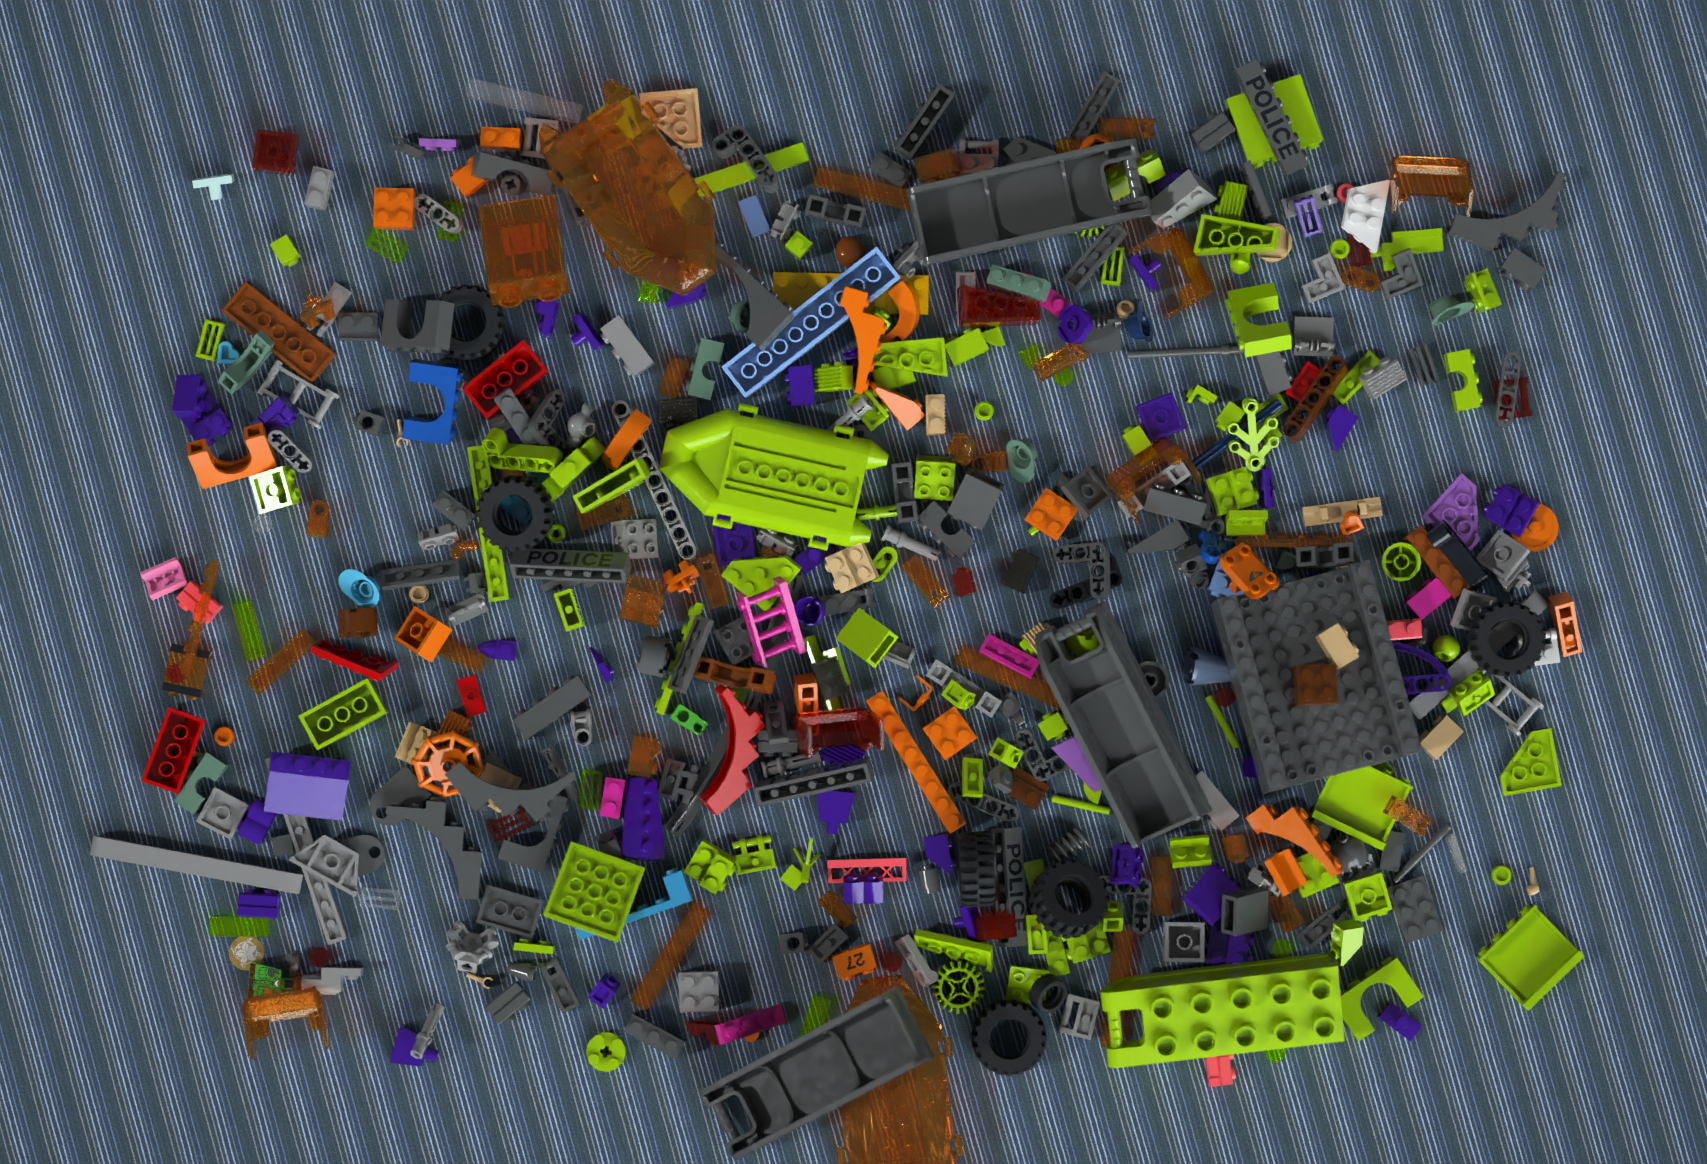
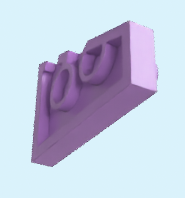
M1075 736L1051 747L1093 792L1102 789Z

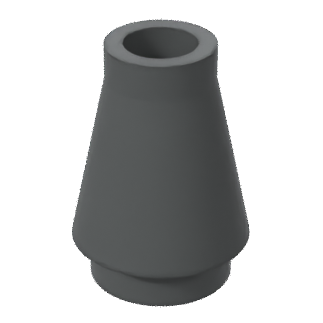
M509 962L507 973L527 982L534 981L537 975V966L533 965V963Z

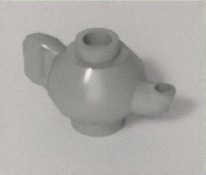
M587 403L583 404L581 412L569 417L567 421L570 435L566 443L574 449L579 447L582 439L591 437L595 432V424L590 416L591 407Z

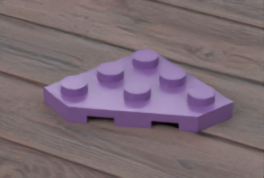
M1460 473L1421 516L1432 527L1445 520L1470 551L1479 542L1476 485L1464 474Z

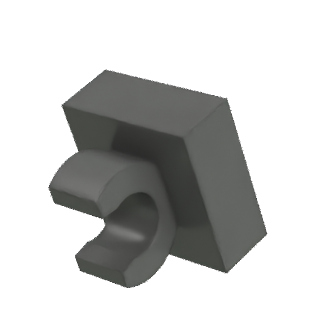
M485 572L468 574V577L464 579V581H469L470 588L466 589L467 592H488Z

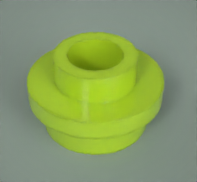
M552 524V528L546 536L550 542L560 543L565 539V528L560 524ZM554 530H559L560 535L558 537L553 536Z

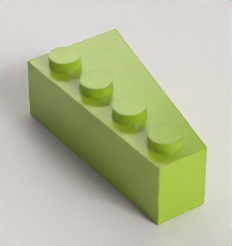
M1202 214L1193 252L1196 256L1277 251L1281 231L1276 227Z

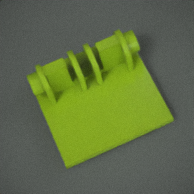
M1011 965L1005 1000L1013 999L1019 1002L1031 1003L1029 992L1032 985L1041 976L1049 974L1050 970ZM1046 993L1044 994V996H1043V998H1042V1001L1045 1000V998H1046Z

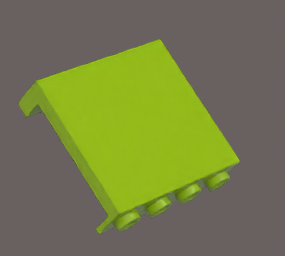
M1301 74L1274 82L1275 90L1273 93L1276 98H1280L1283 104L1282 111L1291 120L1292 126L1290 128L1293 133H1297L1300 139V148L1308 147V150L1319 147L1323 137ZM1242 93L1227 98L1225 101L1226 108L1229 109L1246 160L1251 161L1253 169L1264 166V162L1269 160L1272 163L1277 162L1245 94Z
M1374 765L1328 777L1310 816L1383 851L1386 845L1385 841L1410 790L1413 789V786L1409 785L1410 781L1401 776L1399 779L1391 776L1392 772L1384 768L1379 771L1373 768Z
M1527 904L1520 911L1521 915L1517 919H1511L1506 924L1507 928L1502 933L1498 932L1492 938L1493 942L1488 947L1486 945L1478 951L1479 956L1476 957L1515 1000L1528 1011L1585 957L1534 904Z

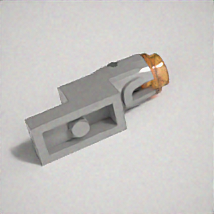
M324 966L321 968V975L319 973L300 974L294 977V992L329 1000L332 995L343 991V976H346V980H358V976L363 975V967Z

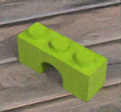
M1153 148L1142 152L1140 157L1136 158L1139 175H1142L1148 184L1166 176L1160 158ZM1124 162L1105 171L1109 195L1113 201L1130 194Z
M1470 349L1444 354L1447 374L1458 373L1464 378L1462 390L1451 393L1454 412L1481 407L1480 403L1483 402L1481 391L1477 389L1479 378L1477 372H1474L1473 369L1475 364L1474 354L1470 353Z

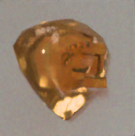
M958 432L954 434L950 446L945 447L947 454H953L956 462L961 466H968L976 453V442L968 434Z

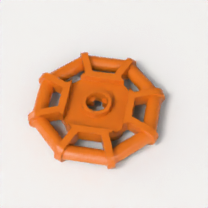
M456 730L425 737V741L417 754L411 759L417 775L418 786L441 796L442 799L460 794L455 787L447 789V786L452 785V783L444 775L450 770L447 766L443 767L445 762H452L451 768L461 762L469 771H473V774L477 777L485 771L478 742L458 734ZM450 740L449 745L438 748L435 745L436 743ZM454 741H457L468 748L462 750L460 747L454 746ZM431 748L433 752L429 759H423L428 749ZM470 753L473 755L474 765L468 763L467 756ZM422 766H428L430 775L425 777ZM432 780H435V781L437 780V781L441 782V784L443 785V787L441 788V787H439V786H437V785L431 783V781H432Z

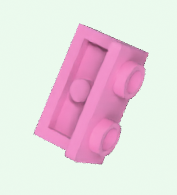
M176 557L140 573L152 600L188 584L184 569Z

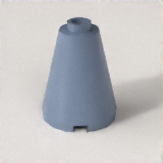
M1190 647L1191 651H1187L1183 664V672L1187 675V678H1183L1185 685L1232 682L1225 658L1197 647Z

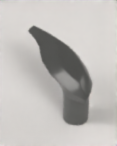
M1422 628V638L1411 639L1401 644L1417 647L1427 645L1432 640L1428 638V629Z
M297 950L293 954L287 953L285 959L290 961L288 978H295L298 972L299 955Z

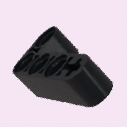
M1442 520L1427 532L1426 536L1430 543L1444 553L1473 590L1476 591L1491 579L1485 568L1445 520Z
M1110 553V574L1113 573L1118 577L1116 584H1110L1111 589L1121 584L1122 575L1114 555ZM1099 566L1098 569L1100 571V575L1097 576H1102L1104 573V567ZM1090 578L1051 594L1049 598L1051 607L1062 609L1092 597L1089 587ZM1100 586V589L1097 591V593H1101L1102 591H1104V588ZM1073 588L1081 590L1082 595L1080 598L1072 597L1071 591ZM1064 591H1067V596L1071 602L1068 603V600L1065 599L1061 601L1060 606L1058 603L1054 604L1055 595L1063 597L1066 595Z

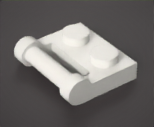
M1549 628L1548 631H1543V633L1546 634V639H1550V644L1545 645V649L1540 653L1542 657L1534 663L1535 666L1560 663L1556 628ZM1522 632L1516 635L1518 652L1523 643Z

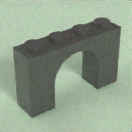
M385 300L380 346L388 347V351L399 352L401 349L402 352L413 353V349H415V352L427 353V350H429L430 353L440 354L441 350H449L454 303L441 300H427L423 327L419 334L414 337L411 331L413 303L403 300Z
M522 782L520 789H532L537 787ZM561 795L553 803L547 802V805L551 808L549 811L551 815L547 817V833L540 842L533 845H523L503 838L497 858L543 873L544 869H548L551 861L548 855L550 850L554 851L557 840L554 837L556 831H561L564 822L561 820L563 813H567L570 802H567L568 798Z

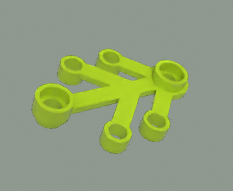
M1246 397L1242 401V408L1247 413L1248 434L1234 421L1227 424V430L1230 434H1235L1246 442L1250 447V453L1243 449L1237 440L1230 441L1228 448L1232 453H1237L1243 457L1246 467L1250 471L1255 472L1263 468L1265 464L1264 457L1271 448L1279 445L1278 437L1276 435H1269L1265 445L1258 451L1259 442L1270 429H1275L1278 426V421L1274 416L1267 417L1265 424L1257 432L1255 412L1258 410L1259 405L1255 398ZM1254 404L1253 409H1248V406ZM1270 420H1275L1273 425L1268 424ZM1236 425V429L1231 431L1230 427ZM1275 438L1276 442L1274 444H1270V440ZM1233 444H1238L1236 449H1231ZM1254 460H1258L1256 465H1252Z

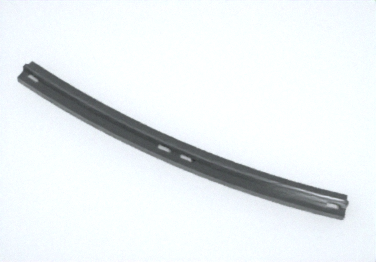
M798 574L788 587L793 605L798 600L804 577ZM797 578L795 588L792 589L794 580ZM777 599L775 607L778 606L779 599ZM781 613L771 617L768 629L783 624L785 620ZM784 631L764 639L767 648L763 649V651L784 643L787 632ZM780 653L765 659L767 668H763L756 663L754 667L773 672ZM744 689L739 700L746 708L755 711L764 693ZM750 693L746 704H744L748 694ZM753 696H756L752 706L750 707L749 705L753 699ZM728 724L701 770L698 781H695L693 798L691 797L689 805L680 803L664 826V828L678 838L682 836L704 803L699 797L710 787L720 771L728 746ZM677 818H679L672 828L671 826L673 825V823L676 821ZM683 821L684 823L682 824V826L679 828L678 831H676L680 823Z

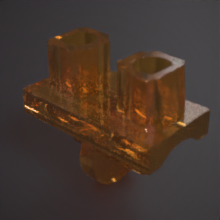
M311 294L307 295L309 301L303 303L305 309L310 306L312 307L299 313L301 321H304L309 329L319 325L316 315L320 313L323 314L326 321L336 317L333 308L334 303L331 298L317 304L323 301L321 296L313 298Z

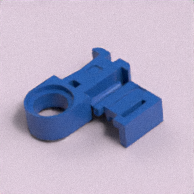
M1202 530L1198 537L1203 539V545L1200 548L1201 558L1208 564H1216L1221 552L1224 554L1232 549L1231 542L1218 539V534L1215 532L1208 533L1207 530Z

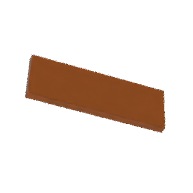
M246 280L221 310L253 337L261 329L275 342L272 352L311 384L316 381L337 355Z

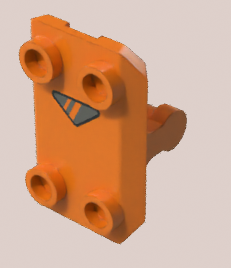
M1240 543L1220 556V567L1231 578L1232 581L1229 583V588L1233 593H1237L1241 589L1248 598L1260 599L1280 584L1276 575L1252 551L1249 545Z

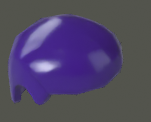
M801 597L794 605L798 622H802L807 626L818 625L825 616V606L817 597Z

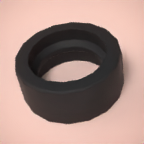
M1054 974L1043 975L1032 985L1029 992V1000L1032 1005L1043 1013L1054 1012L1064 1003L1067 996V986ZM1054 986L1050 997L1042 1001L1046 991Z

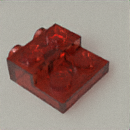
M688 1020L686 1031L690 1032V1035L702 1036L703 1033H706L705 1041H710V1045H720L714 1026L720 1023Z

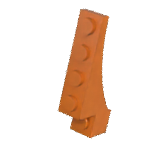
M845 285L839 305L844 306L855 333L858 349V368L853 391L862 394L863 390L867 391L870 382L867 379L869 371L873 372L876 362L873 360V357L880 350V334L884 335L887 323L884 322V317L863 311L864 308H868L870 297H867L868 292Z
M1263 804L1246 817L1256 834L1269 833L1292 841L1313 855L1331 876H1337L1344 871L1341 868V861L1330 852V845L1321 839L1318 828L1310 823L1308 814L1302 807H1292L1279 817V812L1275 806Z

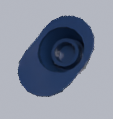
M1140 299L1137 302V312L1126 318L1125 327L1132 338L1136 340L1145 339L1147 342H1151L1153 339L1152 325L1146 314L1144 304Z

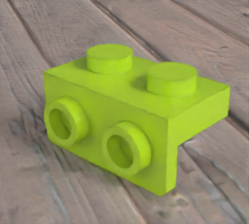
M869 387L867 391L863 390L862 394L856 393L846 402L849 406L854 405L863 394L872 401L874 408L865 412L861 418L862 422L872 432L889 418L888 412L890 410L883 402L879 404L875 399L877 394Z

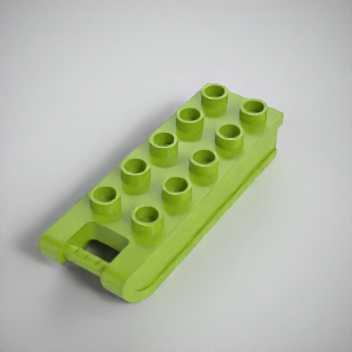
M1328 953L1133 975L1115 980L1104 986L1100 991L1102 1011L1108 1013L1110 1043L1107 1044L1106 1051L1108 1067L1110 1068L1345 1041L1338 965L1336 962H1331ZM1140 1009L1143 1029L1142 1038L1139 1040L1123 1041L1120 1011Z

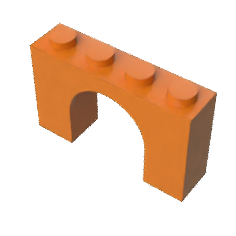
M262 422L243 427L244 438L249 451L243 458L236 461H223L216 458L212 454L206 438L186 443L188 458L202 489L278 468L275 451L268 441V435Z

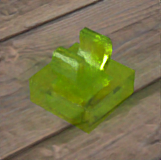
M642 282L638 301L658 303L661 300L655 298L656 292H663V290L657 288L658 284Z

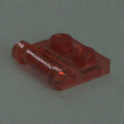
M1528 377L1519 378L1518 385L1520 388L1522 411L1517 412L1515 404L1513 419L1533 416L1529 405ZM1514 379L1504 380V383L1511 386L1514 384ZM1499 381L1492 382L1495 408ZM1504 394L1501 397V401L1504 405H1509L1512 398L1510 395ZM1500 407L1499 410H1504L1503 416L1499 417V420H1507L1508 418L1505 417L1507 410L1510 411V408L1504 409Z

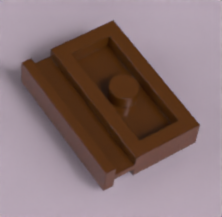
M1016 766L1012 771L1013 791L1007 794L1036 810L1049 785L1036 780L1034 776Z

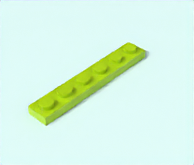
M696 602L689 609L688 616L691 617L689 623H685L681 632L684 635L682 642L678 641L674 652L677 653L675 661L671 660L668 667L670 675L668 679L665 678L661 689L664 692L662 697L658 696L655 703L656 713L666 714L674 690L667 687L695 616H701L705 606L702 603Z
M1042 858L1024 862L1029 890L1034 885L1035 879L1045 870ZM1049 930L1050 953L1045 954L1050 974H1054L1056 977L1069 974L1070 970L1061 935L1059 937L1052 935L1053 932Z

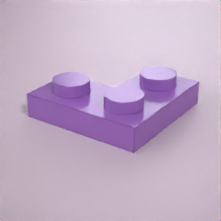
M419 138V146H424V150L436 151V147H441V151H455V147H460V140Z

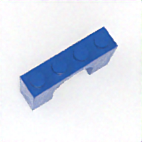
M413 358L410 362L409 381L431 384L437 387L444 395L445 409L440 416L435 418L407 416L404 419L403 439L449 445L452 440H455L456 428H453V424L458 418V409H455L456 402H459L460 390H457L458 382L461 383L463 374L462 371H459L460 365Z

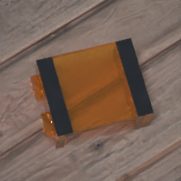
M171 644L162 690H166L167 695L178 697L179 693L185 694L186 699L196 701L198 697L204 698L202 690L209 659H212L213 652Z

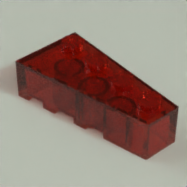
M963 284L957 288L960 328L1036 325L1041 321L1040 301L1018 296L1013 297L1000 292H990L981 288L976 289Z

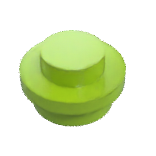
M982 401L976 405L974 413L979 420L987 421L992 418L994 408L991 403Z

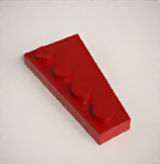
M322 639L312 645L311 653L319 658L327 659L338 666L352 669L353 672L364 674L375 681L382 680L396 670L399 663L396 660H392L391 663L383 661V657L374 655V657L363 655L364 651L357 649L348 651L346 646Z

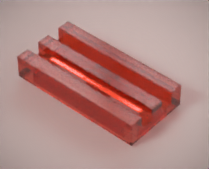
M1347 233L1350 246L1351 268L1372 265L1370 249L1364 245L1366 262H1364L1362 245L1357 240L1359 263H1356L1353 236Z
M523 807L513 815L515 816L520 813L521 817L499 828L493 829L492 826L511 818L509 814L487 824L495 842L531 825ZM524 820L525 824L498 837L496 836L497 832Z

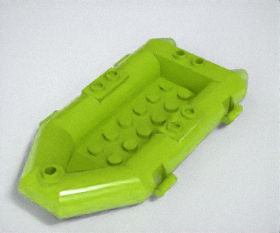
M739 402L738 410L727 408L667 431L659 470L705 516L714 517L712 525L732 529L733 522L804 537L810 539L808 547L826 551L828 550L829 543L851 547L859 543L870 542L872 530L858 520L855 515L865 471L886 466L889 454L874 441L853 436L855 428L835 424L833 432L757 415L758 406ZM740 412L753 413L754 416L753 418L742 416ZM836 433L847 434L850 437L849 439L836 437ZM718 514L730 516L731 520L718 519L717 516ZM813 536L825 537L827 540L826 542L813 540Z

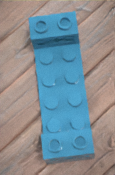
M673 868L666 871V875L663 877L670 899L665 896L657 899L654 905L649 906V903L637 906V911L629 912L625 924L692 901L693 896L683 869ZM576 928L579 940L595 935Z

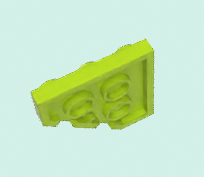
M787 555L770 558L733 559L721 576L749 598L772 589V586H774L773 578L778 576L786 580L787 585H789L802 567ZM773 596L755 604L766 611L769 610L778 597Z
M1551 728L1530 731L1499 776L1503 796L1562 786Z

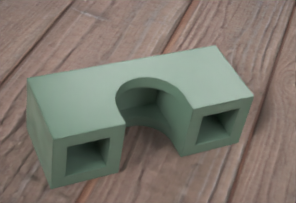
M993 264L986 281L992 288L1009 293L1013 291L1046 303L1052 285L1046 279Z
M701 338V342L696 343L694 353H697L696 361H692L690 372L693 375L691 380H687L685 391H688L689 397L712 401L716 382L703 376V368L706 364L712 362L721 364L725 347L724 343Z
M211 752L201 754L196 762L198 766L194 771L191 770L185 778L187 780L184 787L181 786L179 794L175 793L174 795L176 797L174 802L193 815L199 812L207 800V797L199 791L200 780L204 777H209L217 782L229 767V764Z

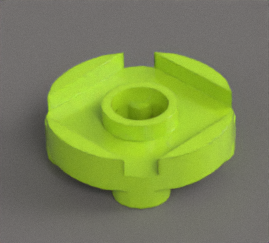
M601 1032L589 1041L586 1055L589 1063L595 1069L608 1072L617 1069L622 1064L626 1056V1047L617 1034ZM605 1046H608L609 1050L612 1051V1054H608L607 1057H604L603 1053H601V1049H604Z

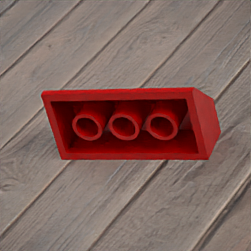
M522 340L462 387V389L483 416L489 420L501 411L493 399L494 396L510 387L518 398L527 389L546 376L549 371L527 343Z
M169 706L141 781L179 794L206 720Z

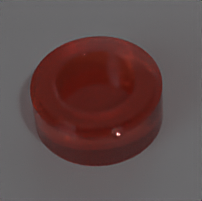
M175 663L168 667L166 675L169 681L181 683L187 677V670L182 664Z
M1223 687L1216 691L1215 701L1219 706L1228 707L1234 702L1235 695L1230 688Z
M322 947L313 949L309 955V960L315 967L325 966L330 959L329 952Z
M889 952L883 958V966L889 972H896L902 966V958L896 952Z

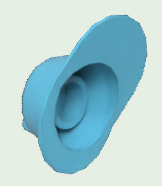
M347 569L340 574L338 578L339 586L348 597L362 608H373L377 605L380 586L376 579L371 576H365L355 569Z

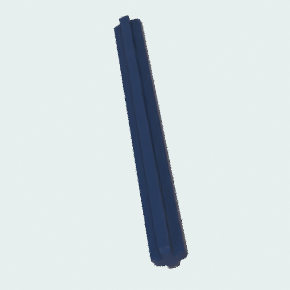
M1275 399L1255 414L1256 426L1283 407L1278 399ZM1245 421L1239 427L1248 433V421ZM1229 433L1186 464L1187 468L1192 474L1228 448L1230 441L1239 440L1240 438L1235 434Z

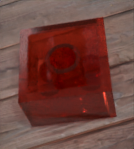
M257 129L252 168L257 172L294 176L299 137L296 134Z

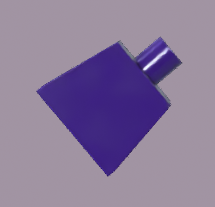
M832 790L817 794L819 821L827 822V834L837 835L838 823H847L855 793Z
M401 1025L389 1062L422 1066L425 1059L436 1062L439 1050L430 1048L427 1045L421 1059L414 1058L410 1052L416 1043V1036L419 1032Z

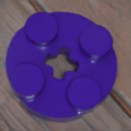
M1068 305L1059 315L1058 320H1061L1060 327H1058V334L1064 342L1080 344L1093 328V321L1090 320L1089 312L1081 305Z

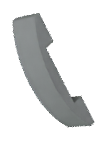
M1180 458L1117 503L1126 517L1129 518L1143 508L1150 484L1161 483L1166 485V488L1171 489L1192 474Z
M937 659L926 674L927 677L944 688L947 687L951 679H954L967 690L974 692L976 697L972 706L991 718L1002 702Z

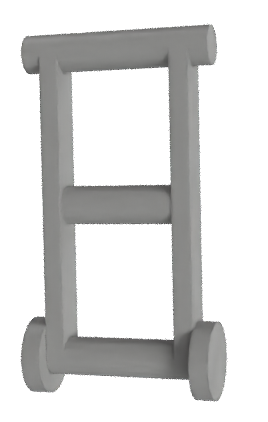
M276 360L257 393L263 397L267 394L277 399L279 396L268 391L279 370L299 381L289 398L292 404L295 405L305 386L326 397L314 417L297 408L300 414L309 418L307 420L309 424L321 429L322 426L319 423L333 399H339L340 396L327 388L325 391L317 388L283 368V363Z
M1479 667L1478 670L1485 674L1486 670ZM1494 675L1506 686L1492 702L1487 700L1484 703L1509 724L1507 728L1519 737L1521 735L1519 730L1538 708L1542 710L1544 706L1533 697L1531 699L1527 698L1504 677ZM1511 691L1529 705L1528 709L1516 723L1497 708Z

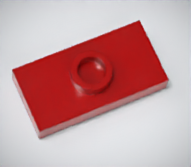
M476 674L456 680L467 718L487 712Z

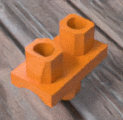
M685 559L678 565L682 571L679 574L675 575L672 570L662 574L665 581L664 585L670 594L678 590L679 594L685 590L689 594L692 593L690 587L696 584L694 579L700 576L696 567Z

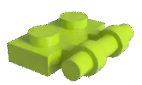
M761 834L756 835V838H740L739 841L732 842L733 850L741 848L742 853L734 855L737 858L735 862L737 875L776 868L773 848L765 850L764 844L771 843L770 835L762 836ZM758 845L759 851L747 852V847Z

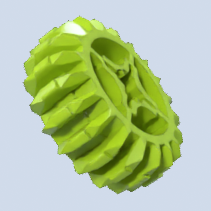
M958 960V966L954 967V963L951 961V968L949 969L944 964L945 972L937 971L941 975L937 979L938 984H932V988H938V991L933 992V996L940 995L936 1002L944 1001L941 1005L942 1009L949 1005V1013L952 1012L953 1007L956 1008V1014H959V1008H963V1012L967 1013L966 1006L973 1010L974 1007L971 1003L980 1004L976 997H984L983 994L978 993L979 990H985L984 986H979L980 983L984 982V979L977 980L981 972L979 971L974 974L975 966H972L970 970L967 969L969 966L968 962L965 963L964 967H961L962 963ZM955 971L965 972V975L958 980L948 976ZM970 977L973 978L975 984L973 995L966 989V983ZM944 980L951 986V991L947 997L942 992ZM959 982H963L962 988L966 994L963 991L959 992V990L954 993L955 987L953 983L959 984ZM957 995H963L969 999L963 1003L951 1002Z

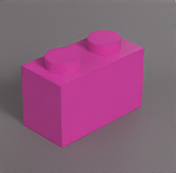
M1429 577L1421 583L1422 588L1419 591L1413 590L1406 596L1408 600L1404 604L1417 619L1421 618L1423 620L1452 596L1437 577L1433 579Z
M606 777L600 816L621 818L626 787L625 779Z

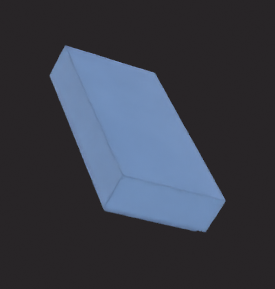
M756 194L738 201L752 238L770 232V227Z

